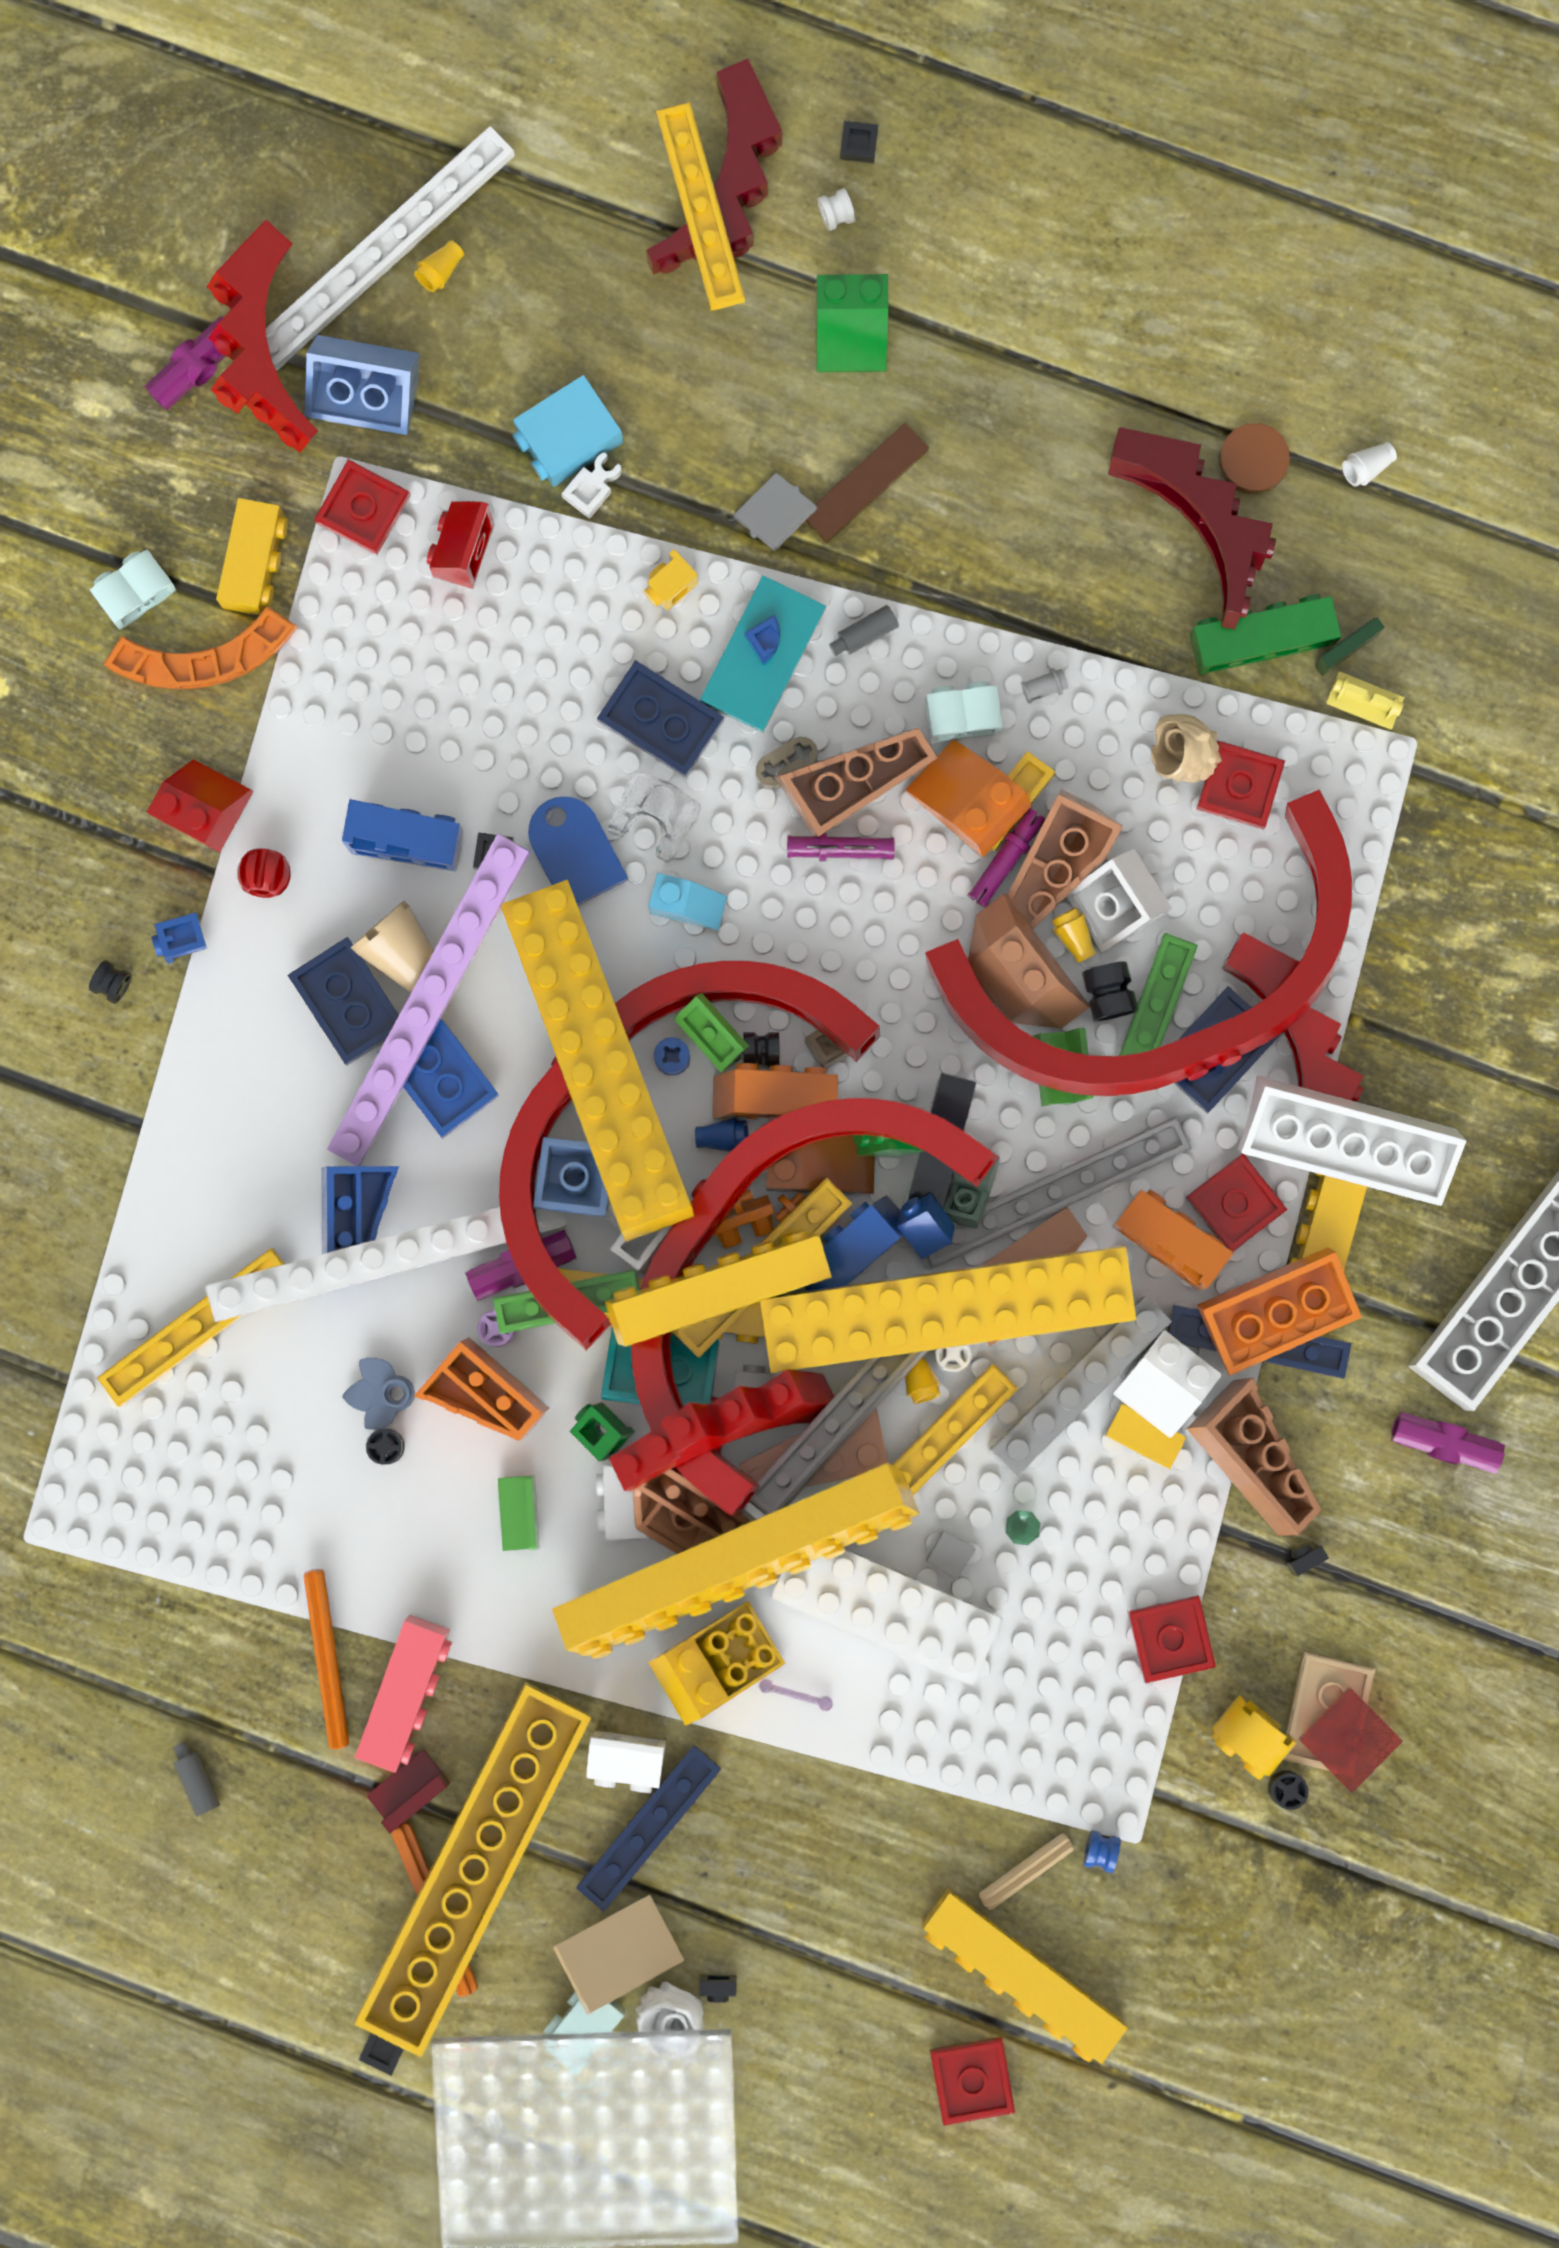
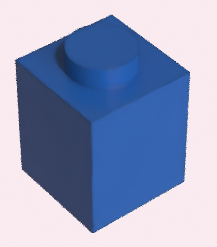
M931 1193L920 1199L918 1197L912 1198L901 1207L897 1228L921 1259L952 1243L955 1225Z

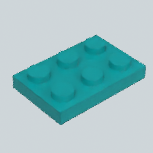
M612 1327L601 1398L608 1401L640 1404L633 1375L631 1345L622 1346L618 1344ZM671 1334L672 1368L684 1406L690 1402L711 1404L720 1345L719 1339L698 1358L675 1334Z

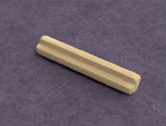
M1061 1833L982 1890L978 1895L980 1901L987 1910H993L1073 1852L1074 1845L1066 1834Z

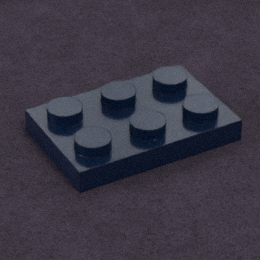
M636 660L597 717V722L687 778L725 720L724 716Z
M348 936L287 975L346 1066L385 1042L399 1016L362 957L351 949L353 943Z
M1228 986L1179 1039L1235 1017L1252 1007ZM1281 1034L1266 1044L1241 1055L1242 1058L1232 1065L1223 1067L1219 1064L1208 1069V1073L1201 1078L1192 1081L1186 1078L1174 1084L1208 1114Z

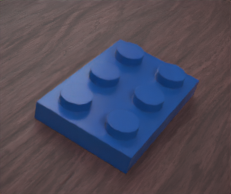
M441 1018L403 1088L443 1139L500 1095Z

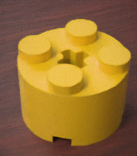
M1240 1694L1212 1727L1214 1732L1212 1737L1216 1740L1214 1743L1230 1757L1234 1753L1238 1754L1241 1757L1240 1760L1244 1763L1243 1767L1258 1780H1261L1264 1775L1269 1777L1297 1743L1290 1733L1285 1736L1279 1731L1282 1726L1250 1700L1246 1703L1244 1696Z

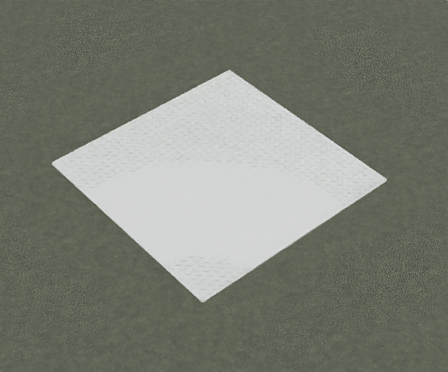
M337 457L334 460L322 504L349 458ZM349 459L410 491L411 496L378 555L318 524L315 525L288 618L298 628L279 650L241 781L242 785L254 792L221 850L200 923L207 949L191 954L24 1532V1540L28 1544L308 1620L310 1618L303 1575L309 1570L323 1569L331 1621L334 1627L396 1643L405 1619L412 1615L450 1629L447 1640L453 1643L448 1658L681 1720L648 1662L749 1601L786 1664L692 1724L1091 1832V1830H1094L1108 1837H1120L1121 1840L1130 1843H1139L1143 1836L1183 1675L1147 1684L1144 1683L1127 1611L1199 1595L1202 1602L1232 1481L1186 1428L1233 1380L1253 1378L1255 1383H1257L1262 1362L1233 1375H1228L1217 1352L1185 1345L1222 1375L1203 1402L1178 1429L1177 1432L1185 1436L1186 1439L1171 1469H1167L1104 1436L1120 1404L1126 1405L1113 1395V1392L1144 1350L1018 1476H1015L989 1450L1114 1324L999 1340L991 1347H989L987 1342L969 1344L972 1353L970 1362L964 1369L957 1372H948L940 1368L935 1361V1349L928 1350L924 1358L941 1383V1386L938 1387L941 1395L925 1403L913 1404L912 1398L907 1397L904 1377L877 1407L888 1463L892 1465L991 1364H994L1018 1388L999 1410L913 1495L920 1514L911 1518V1524L898 1530H891V1527L877 1532L879 1537L869 1543L858 1545L856 1541L844 1547L847 1550L1002 1618L974 1687L772 1599L771 1594L777 1582L763 1588H757V1585L743 1590L745 1595L731 1602H724L723 1599L710 1604L712 1609L704 1614L691 1617L689 1613L678 1618L679 1623L676 1626L663 1631H658L657 1628L644 1633L646 1637L643 1640L630 1645H625L622 1642L612 1647V1653L598 1659L567 1651L552 1608L677 1554L652 1538L605 1540V1532H598V1510H604V1496H597L596 1478L597 1474H603V1466L612 1465L609 1459L599 1462L569 1432L577 1423L574 1419L584 1406L589 1403L595 1405L601 1402L627 1427H631L635 1431L619 1451L651 1432L641 1404L608 1401L601 1398L612 1326H609L587 1351L556 1323L515 1331L512 1341L501 1347L490 1346L479 1337L477 1330L478 1322L485 1313L495 1310L493 1298L529 1291L526 1284L517 1288L512 1286L477 1301L470 1288L465 1272L499 1258L501 1253L509 1250L507 1243L244 1314L121 1407H117L97 1377L206 1297V1285L230 1279L271 1247L275 1249L285 1264L322 1254L321 1168L326 1166H355L327 1150V1147L384 1042L346 1066L287 975L347 936L354 945L355 942L385 916L389 915L404 900L410 906L433 950H435L478 871L473 868L478 832L514 837L515 843L531 851L504 903L551 886L532 849L528 829L531 817L536 809L544 802L556 797L576 798L591 808L629 879L578 906L614 1003L635 988L658 976L676 969L707 962L754 961L793 969L819 980L846 997L880 1025L881 1037L857 1062L848 1056L826 1069V1074L838 1075V1099L876 1098L900 1102L930 1112L937 1081L941 1073L977 1082L964 1132L1000 1157L987 1203L1177 1116L1192 1149L1067 1207L1087 1234L1086 1239L1076 1252L1120 1245L1126 1247L1134 1304L1141 1297L1147 1296L1169 1319L1173 1305L1198 1310V1304L1286 1266L1310 1171L1244 1154L1284 1204L1287 1211L1237 1248L1211 1285L1200 1291H1197L1114 1229L1112 1225L1138 1191L1143 1190L1147 1193L1150 1189L1166 1200V1207L1175 1213L1178 1211L1184 1213L1196 1223L1194 1226L1206 1234L1210 1233L1215 1236L1185 1197L1242 1154L1238 1147L1250 1111L1257 1075L1298 1086L1292 1052L1284 1033H1281L1276 1041L1208 1114L1174 1083L1136 1094L1093 1096V1099L1075 1104L1041 1106L1039 1084L1020 1077L995 1062L980 1050L962 1031L946 1007L926 964L925 952L956 939H959L968 959L975 917L984 907L977 904V900H971L967 894L984 873L1005 840L996 851L991 849L982 858L906 793L907 787L927 767L925 766L825 832L827 837H894V860L827 858L825 862L819 861V858H787L788 835H812L781 787L766 789L758 783L756 765L762 757L797 737H807L816 744L818 749L817 761L915 728L920 729L935 755L938 756L951 741H930L925 706L926 695L931 694L932 689L940 686H952L953 690H965L968 684L980 681L988 682V686H997L1003 725L1001 733L985 737L963 738L956 741L1001 770L1007 776L1027 751L1054 770L1055 776L1030 807L1038 812L1035 817L1042 815L1046 819L1061 789L1093 804L1122 824L1123 827L1107 858L1090 874L1112 858L1135 849L1172 907L1170 911L1150 925L1104 953L1100 951L1091 937L1096 954L1079 963L1076 962L1074 956L1052 930L1055 927L1051 920L1073 909L1067 897L1033 929L1088 1004L1093 998V994L1086 992L1082 976L1083 971L1109 963L1126 961L1132 980L1127 985V988L1134 991L1138 1004L1164 933L1198 945L1161 1046L1177 1041L1228 986L1251 1007L1262 1001L1243 982L1222 969L1236 940L1243 932L1299 962L1302 959L1315 928L1316 897L1309 866L1285 819V812L1288 802L1320 789L1343 836L1350 860L1352 876V907L1342 952L1330 980L1319 997L1310 1006V1008L1341 1023L1337 1034L1341 1035L1342 1038L1332 1055L1326 1053L1325 1055L1338 1062L1417 748V741L1412 737ZM451 501H482L488 503L495 523L473 589L434 578L429 568L430 565L426 563L432 543L437 545L441 533L437 531L441 513L443 511L448 512ZM675 549L698 574L699 584L667 612L661 604L655 607L644 595L643 590L648 587L647 582L650 580L649 574L652 570L663 562L667 565L670 562L669 553ZM763 575L826 606V610L764 733L715 710L724 716L725 720L687 778L597 722L598 715L635 660L700 701ZM885 605L890 607L899 624L897 629L851 655L847 651L837 656L833 654L829 644L839 638L837 632ZM1051 668H1054L1055 671L1062 669L1068 683V689L1063 690L1062 695L1054 693L1028 704L1021 687V682L1048 674ZM1176 714L1195 716L1207 725L1210 730L1217 732L1218 737L1216 741L1219 740L1285 760L1264 830L1196 810L1204 783L1203 780L1193 783L1183 780L1177 782L1173 779H1166L1156 773L1151 760V747L1156 745L1155 726L1161 717ZM798 746L795 748L796 755L788 760L791 763L801 758L803 762H807L808 753L811 750L809 748L802 750ZM784 763L775 768H772L770 764L765 765V773L762 776L764 778L770 776L773 780H776L774 776H777L778 771L785 767ZM349 799L380 804L397 810L411 809L420 812L421 815L433 818L436 814L454 817L456 819L455 823H460L463 829L456 872L351 854L342 842ZM559 808L550 810L546 816V821L551 826H560L566 820V813ZM643 809H646L656 814L657 816L665 819L666 822H663L653 817L652 815L643 811ZM1040 829L1038 830V832L1036 833V835L1033 837V839H1032L1031 842L1029 843L1030 849H1031V847H1032V845H1033V843H1034V841H1035V839H1036V837H1037V835H1038ZM807 846V848L837 849L836 846ZM844 846L845 849H874V847ZM265 848L275 850L286 857L291 870V879L288 887L281 895L273 898H261L252 896L242 889L237 879V867L240 859L247 851ZM1029 851L1027 854L1022 853L988 902V905L1003 893L1008 894ZM657 873L693 881L726 895L727 901L719 931L650 914L648 906ZM501 908L441 1017L500 1096L442 1139L406 1090L402 1089L361 1166H399L375 1240L500 1207V1170L510 1130L522 1105L536 1084L552 1067L551 1062L556 1056ZM363 959L400 1015L411 992ZM982 987L983 991L986 993V995L988 996V998L991 1000V1002L994 1004V1006L999 1010V1008L996 1006V1004L993 1002V1000L990 998V996L987 994V992H986V991L984 990V988ZM741 1001L711 1003L742 1038L743 1032H755L758 1036H765L768 1032H779V1065L792 1066V1072L804 1073V1068L821 1067L805 1044V1037L817 1031L809 1023L780 1009L762 1004ZM1088 1008L1062 1029L1024 1024L1015 1025L1031 1036L1039 1033L1066 1032L1076 1028H1085L1089 1055L1118 1056L1134 1013L1111 1020L1094 1022L1091 1010ZM680 1010L652 1023L634 1036L629 1043L687 1196L691 1202L693 1199L691 1194L695 1186L702 1179L707 1180L725 1156L730 1153L716 1149L697 1148L695 1128L737 1117L738 1121H747L748 1132L751 1135L757 1129L767 1124L768 1118L758 1117V1120H750L744 1116H727L724 1119H713V1076L736 1069V1064L744 1063L743 1054L740 1055L741 1059L736 1064L720 1072L674 1020L682 1011ZM665 1038H678L689 1049V1066L679 1075H665L655 1064V1047ZM762 1047V1053H765V1047ZM758 1064V1070L770 1071L766 1064ZM573 1100L554 1124L548 1138L588 1142ZM919 1153L899 1157H875L874 1194L843 1193L851 1201L852 1205L820 1236L822 1246L824 1247L827 1244L823 1238L840 1224L844 1229L854 1221L849 1215L865 1201L871 1206L887 1195L901 1210V1207L907 1202ZM538 1163V1169H537L536 1180H535V1190H536L537 1176H538V1170H539V1163ZM766 1169L752 1182L747 1190H751L754 1199L768 1195L775 1213L771 1215L773 1228H775L780 1222L774 1216L783 1208V1205L777 1198L783 1194L791 1200L798 1192L766 1191ZM954 1170L947 1192L945 1204L954 1186ZM810 1192L801 1193L806 1197ZM609 1197L606 1217L564 1212L568 1226L540 1234L543 1239L564 1229L566 1230L577 1258L557 1268L602 1274H614L636 1269L610 1250L622 1232ZM1061 1210L933 1269L927 1258L921 1259L903 1236L848 1285L981 1266ZM750 1222L737 1227L742 1242L739 1245L725 1249L716 1234L711 1237L692 1266L704 1264V1267L708 1268L717 1265V1258L730 1253L738 1252L739 1257L747 1255L752 1251L751 1247L759 1244L767 1235L756 1237ZM636 1269L638 1278H644L645 1275ZM801 1287L780 1295L804 1292L807 1290L804 1287ZM723 1333L722 1340L719 1339L720 1345L712 1396L720 1398L732 1391L735 1384V1371L743 1372V1365L765 1366V1373L772 1374L771 1379L784 1372L770 1373L765 1338L759 1337L758 1344L736 1341L737 1334ZM470 1337L550 1408L530 1433L518 1441L480 1425L477 1421L463 1415L447 1411L442 1406L415 1397L413 1403L407 1409L397 1412L392 1423L383 1428L396 1430L402 1435L405 1441L403 1456L393 1464L380 1465L373 1462L366 1453L367 1439L376 1430L365 1429L364 1417L366 1412L353 1408L342 1396L350 1386L364 1379L359 1367V1360L363 1358H378L389 1362L396 1375L406 1377L412 1382L416 1394L457 1344ZM868 1359L796 1370L824 1374L834 1396H836ZM398 1386L394 1387L391 1391V1397L396 1401L402 1399L404 1395L403 1389ZM810 1423L780 1426L731 1441L723 1445L721 1455L740 1469V1463L802 1433ZM600 1424L601 1431L606 1433L607 1430ZM535 1475L540 1548L535 1550L503 1551L498 1478ZM854 1477L805 1487L790 1505ZM750 1502L745 1508L756 1519L766 1516ZM943 1530L975 1548L973 1555L958 1580L926 1562Z

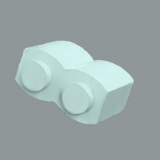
M148 549L141 553L140 551H135L123 560V566L113 573L107 571L95 579L94 586L90 589L93 596L119 630L133 623L148 609L161 603L176 590L171 580Z
M984 681L970 683L965 690H953L952 686H940L932 689L931 694L926 695L925 706L931 742L985 737L1000 734L1003 725L997 686H988V682Z

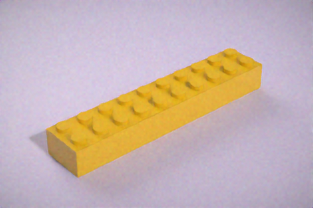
M568 880L503 903L501 907L625 1242L694 1217L692 1206Z
M1123 1245L777 1295L760 1301L770 1373L782 1372L787 1369L796 1370L1137 1320L1126 1247Z
M886 1463L552 1608L566 1650L578 1653L581 1656H591L592 1659H598L612 1653V1647L622 1642L625 1645H630L643 1640L646 1637L644 1633L657 1628L658 1631H663L676 1626L679 1623L677 1619L689 1613L691 1617L704 1614L712 1609L710 1604L723 1599L724 1602H731L745 1595L743 1590L757 1585V1588L769 1586L777 1582V1576L790 1570V1573L794 1574L811 1567L810 1561L823 1556L824 1559H830L845 1552V1546L856 1541L858 1545L869 1543L879 1537L877 1532L891 1527V1530H898L912 1523L911 1518L920 1513L904 1473Z
M524 1682L356 2015V2026L422 2057L591 1720L590 1714Z

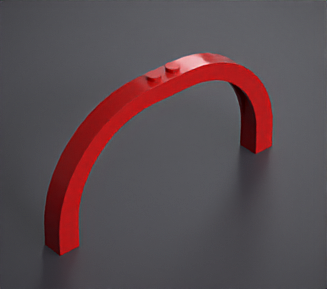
M1320 789L1288 802L1285 812V819L1303 852L1314 883L1316 923L1311 941L1302 959L1284 983L1270 996L1251 1009L1170 1044L1146 1052L1121 1056H1092L1073 1053L1034 1038L1008 1020L983 991L959 939H956L925 952L927 967L951 1016L974 1044L1001 1066L1036 1084L1080 1095L1117 1096L1146 1092L1186 1078L1190 1081L1196 1080L1207 1074L1208 1069L1219 1064L1226 1067L1238 1062L1242 1058L1241 1055L1266 1044L1284 1032L1308 1010L1330 980L1346 939L1352 907L1350 860L1343 836Z
M716 961L676 969L642 984L615 1002L629 1041L652 1023L684 1009L701 993L710 1003L721 1001L749 1002L777 1008L792 1014L812 1025L856 1062L881 1037L880 1025L835 989L793 969L762 962ZM555 1056L551 1062L552 1067L533 1088L510 1130L500 1170V1215L505 1240L513 1262L530 1293L544 1312L587 1351L607 1330L611 1323L599 1308L564 1277L551 1260L540 1235L536 1209L533 1208L535 1180L541 1156L543 1137L548 1138L554 1124L572 1101L557 1057Z
M846 1098L804 1106L772 1120L746 1137L725 1156L707 1180L702 1179L695 1186L691 1194L693 1199L690 1202L694 1217L670 1225L672 1229L655 1253L644 1276L640 1290L648 1288V1281L657 1277L669 1275L670 1280L684 1276L682 1270L693 1265L698 1255L752 1182L782 1157L816 1141L849 1135H873L895 1139L928 1152L977 1187L999 1157L945 1119L923 1109L900 1102L876 1098ZM671 1331L631 1344L632 1368L637 1395L651 1431L662 1425L661 1420L684 1406L672 1368ZM715 1449L675 1466L692 1485L731 1516H740L749 1504L751 1497L760 1487L757 1482L729 1462Z

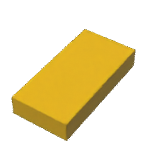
M1120 1404L1104 1435L1167 1469H1171L1186 1439L1185 1436L1178 1432L1169 1438L1132 1408L1124 1404Z

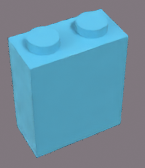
M584 375L513 419L516 430L512 434L514 440L522 452L530 451L535 459L531 462L535 472L542 481L547 478L553 487L579 472L583 467L585 468L593 463L601 453L607 454L623 444L622 431Z

